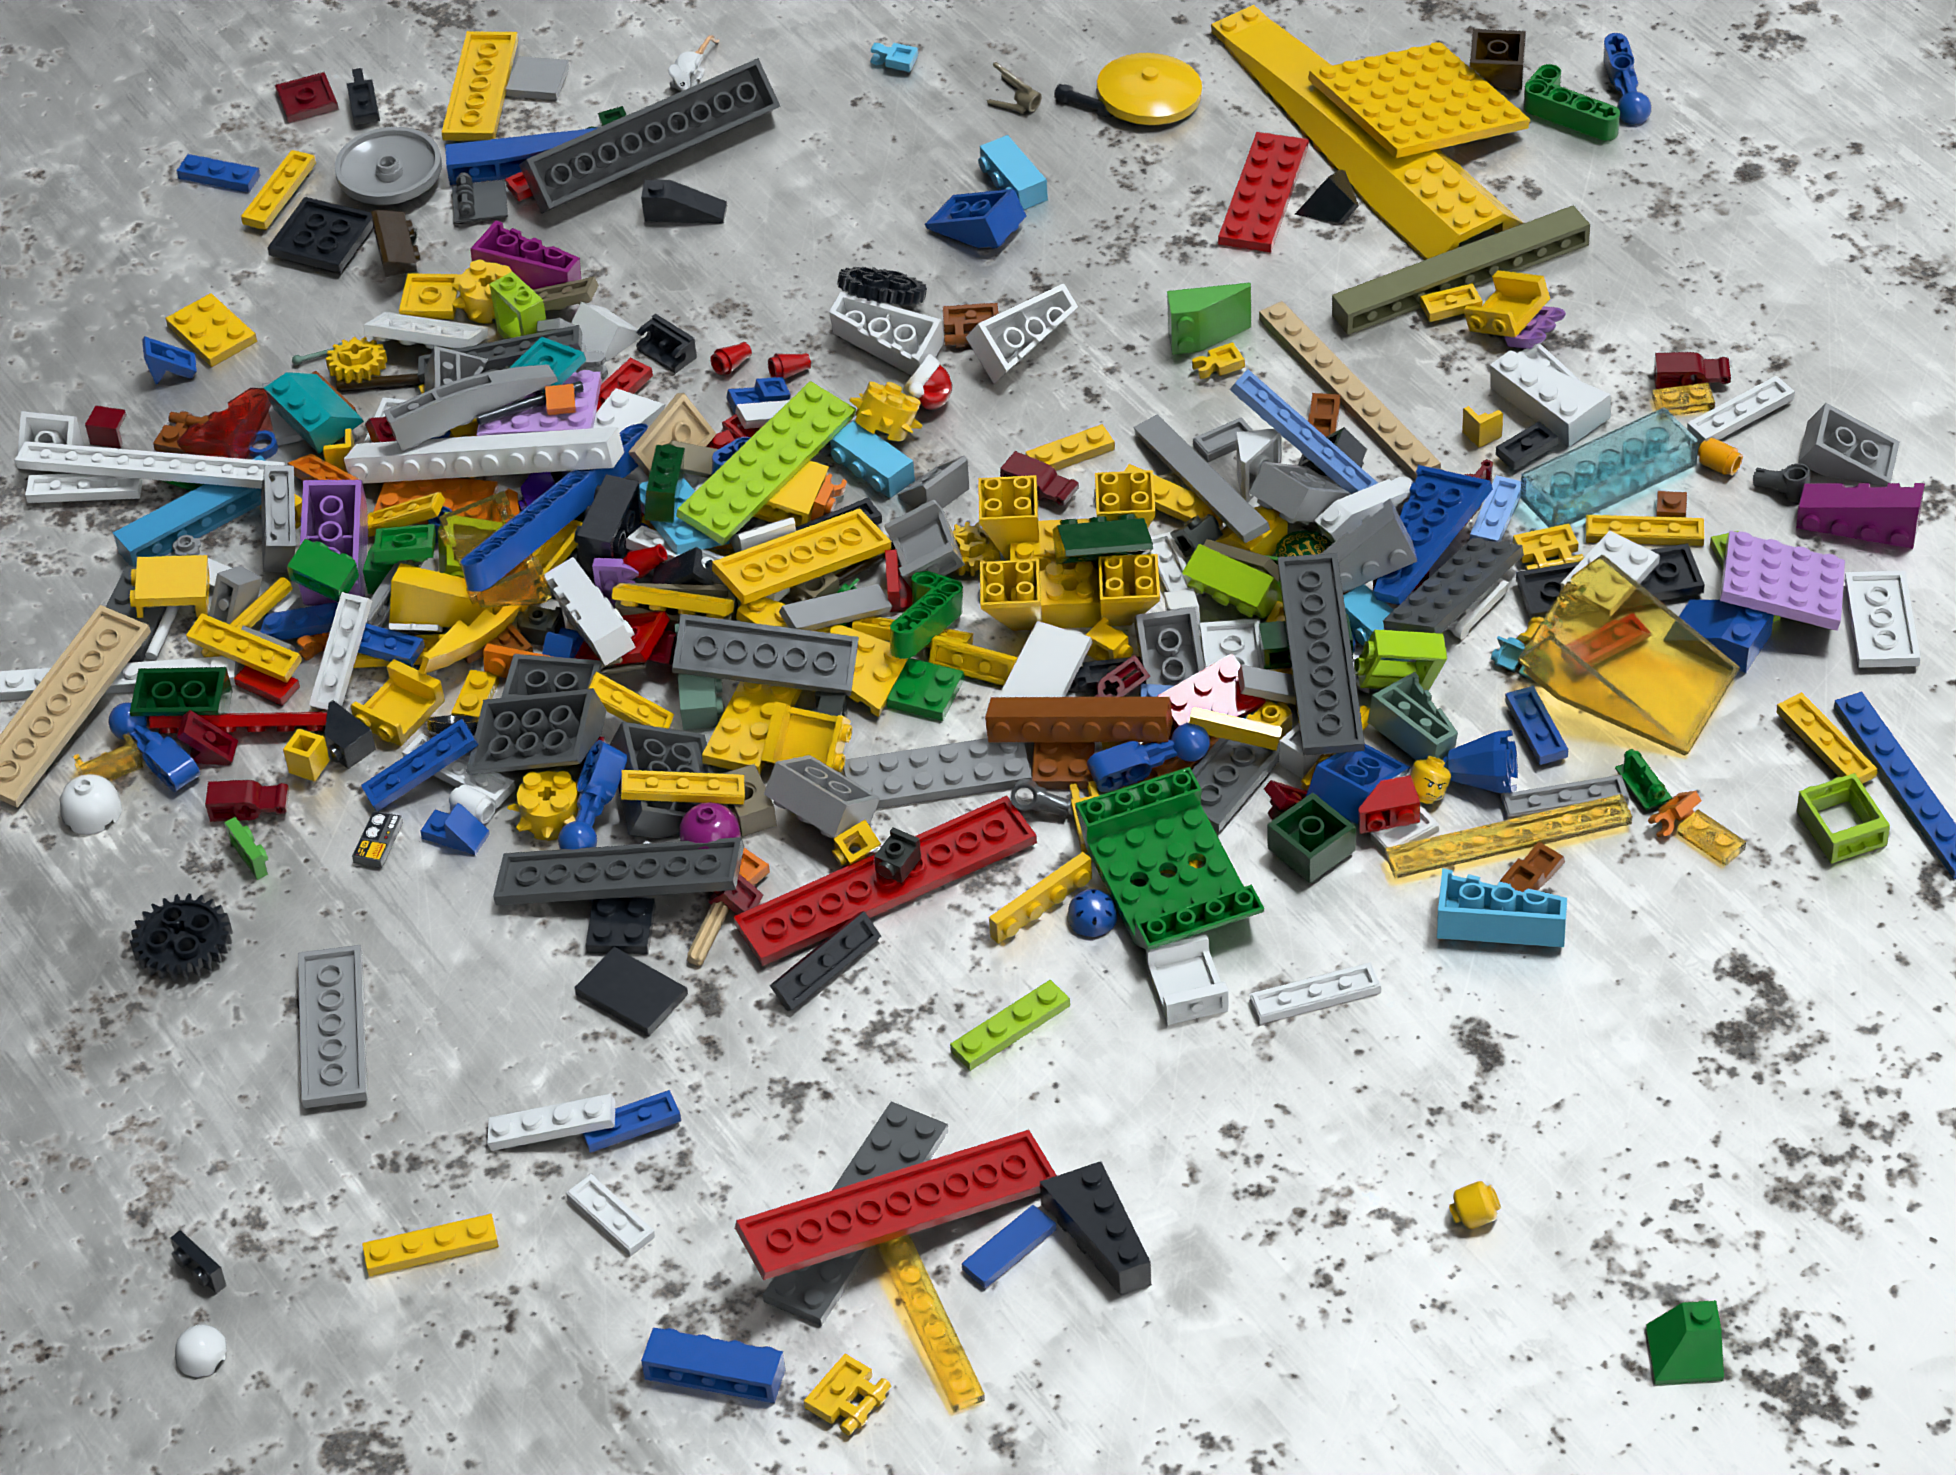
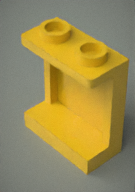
M1497 270L1492 276L1496 291L1481 307L1466 306L1463 312L1469 331L1516 337L1550 300V295L1544 276Z
M208 555L137 557L136 569H131L132 587L135 586V590H130V606L136 607L137 618L144 617V607L195 605L196 617H199L201 613L208 615L210 586Z
M394 659L387 666L388 681L364 705L354 701L350 707L352 715L368 726L372 733L378 735L386 742H392L402 747L445 702L440 680L427 674L423 675L418 672L419 670Z
M775 701L761 760L768 765L774 766L778 761L811 755L835 771L842 772L845 765V755L843 754L845 743H849L852 736L851 720L845 716H833L791 707L786 703Z

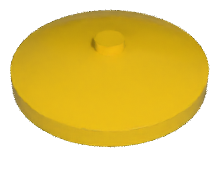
M1135 53L1119 57L1102 68L1097 78L1096 93L1097 98L1104 103L1107 111L1122 120L1143 125H1161L1179 121L1196 110L1201 101L1202 82L1198 73L1190 65L1177 58L1157 53Z

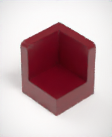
M95 405L85 423L90 445L120 449L123 442L119 429L127 416L124 409Z
M664 629L663 635L659 638L652 650L651 656L648 658L649 660L667 665L673 664L677 641L675 631Z

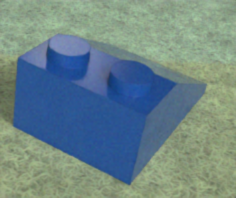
M1014 189L956 194L949 198L925 223V226L928 230L974 247H990L994 249L1003 245L1009 234L1019 228V224L1026 218V213Z
M1689 600L1664 637V642L1747 673L1772 634L1774 614L1720 600Z
M1365 744L1364 751L1336 753L1317 764L1306 797L1313 792L1349 822L1358 824V809L1378 783L1382 780L1404 777L1409 772L1410 767Z

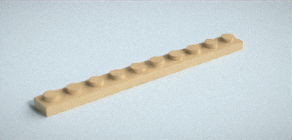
M1283 301L1259 311V320L1331 394L1341 395L1340 404L1415 481L1418 465L1441 470L1439 460Z

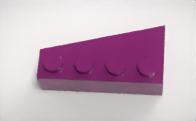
M497 220L470 248L472 262L483 260L489 263L509 266L511 271L532 290L582 279L579 257L554 246L547 248L542 245L541 240L535 237L529 240L523 237L521 231L515 228L511 230L503 228V223Z
M1805 483L1798 507L1796 528L1913 549L1920 521L1925 483H1914V487H1901L1900 483H1888L1887 487H1871L1870 483H1858V486L1845 487L1843 483Z

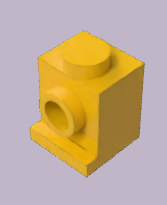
M1105 617L1085 634V636L1091 637L1092 640L1086 655L1096 661L1132 656L1133 647L1128 644V636L1121 630L1109 626V620Z
M1267 700L1253 715L1249 714L1246 717L1248 720L1281 727L1280 740L1292 730V713L1290 708L1283 702L1275 704Z
M863 820L834 838V847L836 849L832 850V853L841 867L845 864L849 866L876 854L882 844L866 820ZM854 846L861 849L854 854L849 851Z

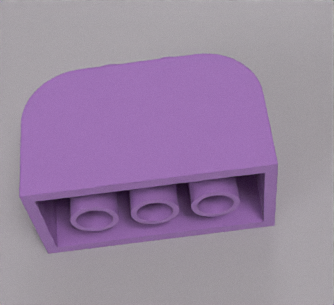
M303 480L300 545L304 539L314 543L318 541L339 555L344 553L351 556L357 564L359 577L348 594L365 597L366 583L363 567L367 557L368 514L362 480ZM298 584L304 606L336 602Z

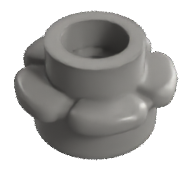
M183 535L173 543V550H175L177 556L200 554L201 542L198 538Z

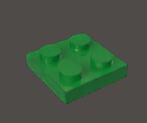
M435 525L376 529L373 550L374 562L390 565L401 560L423 562L428 560V558H433L436 537Z
M908 658L887 698V707L944 721L965 680L964 671Z

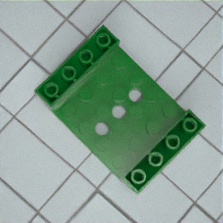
M1190 767L1075 803L1086 849L1110 897L1114 901L1134 944L1146 950L1263 913L1265 909L1252 884L1245 887L1242 884L1201 806L1202 789ZM1198 860L1205 865L1201 868H1195L1190 866L1189 863ZM1163 870H1172L1176 873V875L1167 878L1165 876H1162L1160 872ZM1135 879H1143L1147 884L1143 887H1137L1131 882Z

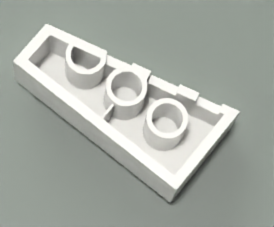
M1063 283L977 324L966 336V339L993 384H995L1065 321L1078 306Z
M615 388L596 412L594 428L618 427L619 433L633 424L643 423L648 425L649 428L664 410L665 406L662 403ZM560 471L561 479L571 471Z

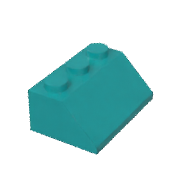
M286 372L264 387L273 409L318 454L323 451V446L332 445L345 436V429L351 428L353 430L364 422L363 418L317 374Z

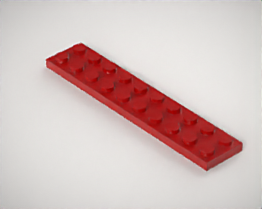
M1006 795L916 835L915 837L920 839L921 859L903 883L893 879H886L876 873L875 854L734 916V925L760 964L764 966L829 937L859 912L865 911L869 918L874 917L1037 843V835Z
M1025 1130L736 1220L735 1230L764 1281L1040 1193V1181L1057 1175L1030 1130Z

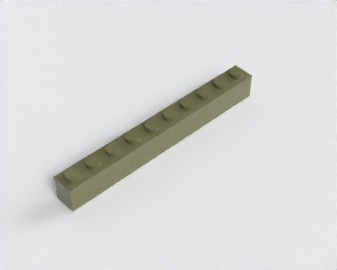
M1574 205L1332 294V316L1347 335L1422 308L1420 305V296L1472 283L1474 287H1478L1493 281L1492 276L1497 270L1518 272L1589 245L1590 223Z

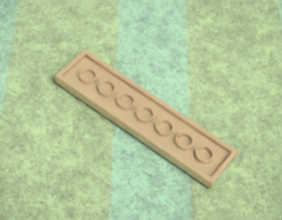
M99 605L0 734L1 801L17 808L20 806L151 633L149 625Z

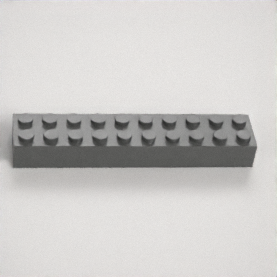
M759 58L528 158L519 166L541 213H544L779 108L780 104Z

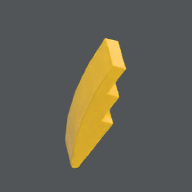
M511 598L496 615L485 609L470 626L458 620L424 656L418 672L424 675L449 666L475 653L502 633L510 623L515 621L521 604Z

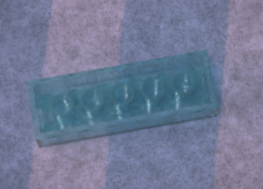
M1663 407L1521 473L1520 499L1548 528L1568 523L1571 525L1586 518V515L1597 513L1696 466L1699 440Z

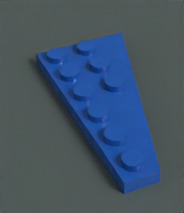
M1418 465L1416 481L1412 482L1409 489L1411 493L1408 502L1404 503L1400 518L1413 542L1417 562L1379 577L1373 590L1376 600L1400 605L1405 601L1492 492L1491 481Z

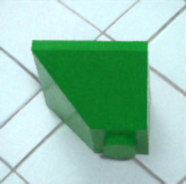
M1716 1300L1682 1302L1646 1324L1655 1385L1724 1381L1722 1329Z

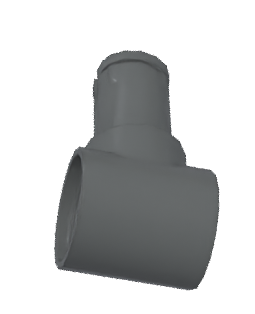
M1801 463L1791 464L1785 469H1781V471L1757 467L1753 475L1754 486L1778 489L1779 492L1786 493L1787 499L1792 502H1800L1804 484L1811 483L1810 470Z
M1031 779L1018 781L1010 797L1012 804L1019 810L1026 811L1032 809L1039 812L1041 809L1066 818L1071 805V799L1048 793L1045 788L1039 787ZM1023 787L1030 789L1033 792V799L1028 802L1020 800L1017 790Z

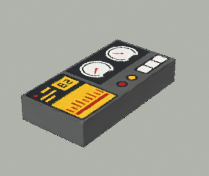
M373 811L352 855L353 863L382 868L403 824L402 816Z

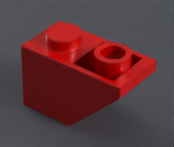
M1411 775L1380 781L1358 809V830L1360 834L1420 823V800Z

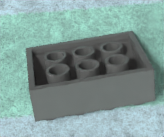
M594 688L483 700L474 737L479 745L471 750L466 772L468 775L580 764L602 734L607 710Z
M621 722L610 743L612 747L627 754L624 770L714 774L713 766L703 764L702 753L707 746L705 734ZM620 779V782H619V785H618V789H619V793H620V798H621V779ZM621 800L629 835L655 839L679 835V826L684 815L692 807L701 804L694 802Z

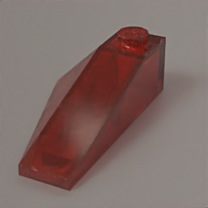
M264 388L247 389L229 401L227 409L219 413L216 411L208 415L209 420L201 426L198 423L190 426L177 440L178 446L189 455L247 459L250 453L249 449L253 446L257 433L260 431L271 407Z

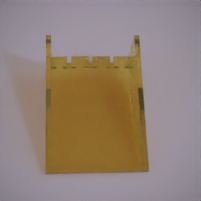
M1600 555L1571 577V581L1566 582L1557 600L1554 601L1545 615L1544 621L1540 623L1531 637V642H1528L1522 651L1518 661L1525 666L1523 672L1557 700L1685 756L1692 749L1740 667L1605 555Z

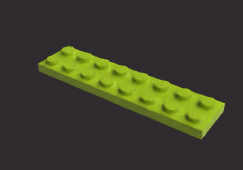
M809 381L677 509L676 517L719 544L724 545L855 417L856 408Z

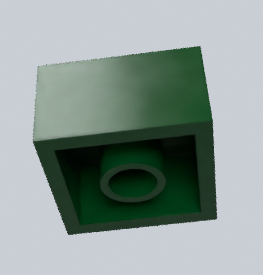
M1313 792L1267 824V849L1309 883L1355 851L1356 826Z

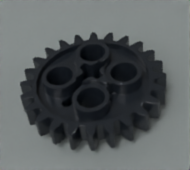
M846 267L845 270L841 269V272H839L837 282L838 288H842L841 291L848 292L849 295H857V298H865L867 301L886 302L889 305L912 306V303L919 305V302H924L927 292L926 284H922L923 281L916 280L915 277H907V274L893 270H878L875 267H853V269Z
M188 893L185 900H180L179 895L176 894L174 902H169L166 898H163V905L160 907L154 903L151 904L153 912L143 911L142 916L144 920H135L137 929L131 930L133 939L130 940L135 960L139 961L140 968H147L149 975H153L158 971L160 979L170 974L172 981L176 980L178 974H183L185 980H188L190 972L201 976L200 969L203 967L212 970L210 962H222L220 953L228 954L227 945L232 944L231 934H233L228 913H224L222 905L216 906L214 899H210L205 903L203 895L193 900L191 893Z

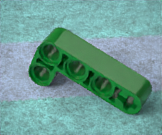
M1554 64L1542 65L1526 82L1524 110L1527 113L1600 140L1610 141L1618 136L1620 110L1614 105L1561 87V69Z
M920 571L913 574L912 606L890 625V653L892 656L900 659L915 656L932 641L935 635L938 636L963 613V584L957 580L929 571Z

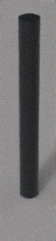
M581 381L572 383L575 394L584 391ZM544 392L476 415L477 422L481 426L546 404V393Z

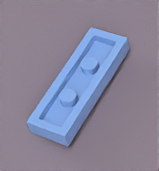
M1496 475L1492 483L1493 490L1484 501L1471 530L1470 540L1474 538H1482L1485 541L1492 542L1502 540L1524 490L1523 481Z

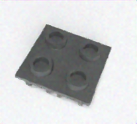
M467 173L459 174L456 178L457 186H452L455 223L508 217L505 180L473 184L472 178Z

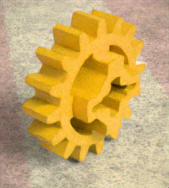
M352 337V340H349V342L343 339L342 345L334 344L333 350L327 351V369L330 376H336L337 381L345 378L348 384L352 380L361 383L363 378L370 381L372 380L371 375L379 376L381 375L380 370L386 369V350H384L383 344L377 345V340L374 339L370 342L367 341V337H363L361 340Z
M965 522V527L955 524L954 531L952 532L965 564L958 568L959 575L962 576L965 571H969L970 575L974 576L975 571L980 570V562L1000 560V551L984 529L981 528L979 522L975 526H970L969 522Z

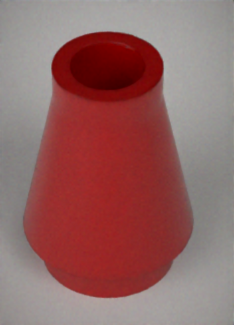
M742 342L737 345L716 349L710 357L712 368L720 375L730 374L742 362L752 356L751 347L748 343Z
M808 353L774 354L773 357L768 359V370L771 378L783 377L785 380L811 368V360Z
M658 544L654 547L630 551L623 558L624 564L631 566L639 572L637 578H643L661 562L667 560L668 555L665 548Z

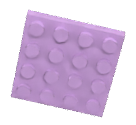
M582 370L574 372L562 384H572L581 381L584 391L575 394L576 413L548 415L547 406L544 404L481 426L478 425L477 436L594 428L602 382L601 371ZM537 390V391H535V392H533V393H530V394L526 395L523 399H526V398H529V397H532V396H535V395H538V394H541V393H544V392Z
M1729 531L1726 540L1720 601L1838 631L1842 614L1845 560L1839 559L1832 554L1824 555L1812 552L1805 547H1792L1781 544L1774 539L1765 540L1753 537L1746 532Z

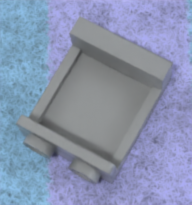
M936 500L924 503L884 525L886 532L892 538L895 549H897L902 565L899 568L901 576L911 589L912 576L917 572L929 571L945 576L965 565L946 513Z

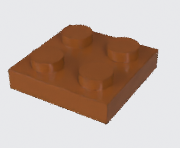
M1034 742L1033 781L1039 787L1045 789H1069L1071 784H1077L1079 789H1087L1088 782L1094 781L1087 767V761L1095 754V742Z

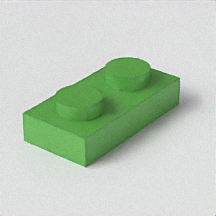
M236 817L224 822L230 843L255 878L258 880L268 875L265 862L268 861V856L261 844L255 845V840L247 825L242 827Z

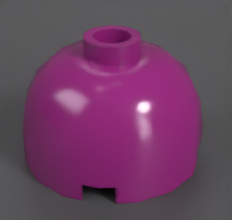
M701 803L692 807L684 815L679 826L680 841L708 843L723 838L741 837L737 818L731 810L719 803ZM704 846L698 849H709V847Z

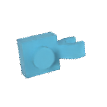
M874 43L870 52L876 53L871 58L872 64L882 65L885 62V67L907 72L911 71L918 57V48L893 43L891 47Z

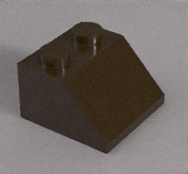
M1473 29L1470 67L1495 89L1522 90L1526 31Z
M371 211L373 229L385 277L417 271L416 262L421 261L418 246H412L410 236H414L411 219L406 220L404 212Z

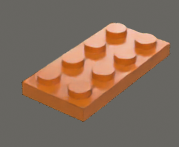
M463 478L384 482L374 511L441 492L445 498L443 506L451 509L453 513L489 519L491 504L495 501L499 491L498 482ZM425 520V521H422V522H418V523H415V524H426V525H428V520Z

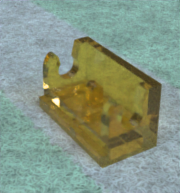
M130 734L123 735L126 741L124 743L125 746L108 753H102L101 756L83 763L79 754L72 756L76 762L74 765L79 776L94 774L112 781L143 768L138 747Z

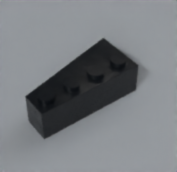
M1101 1161L1040 1181L1042 1207L1048 1213L1051 1212L1057 1219V1224L1064 1232L1068 1231L1077 1242L1078 1248L1084 1254L1087 1253L1095 1262V1267L1120 1296L1152 1285L1151 1261Z

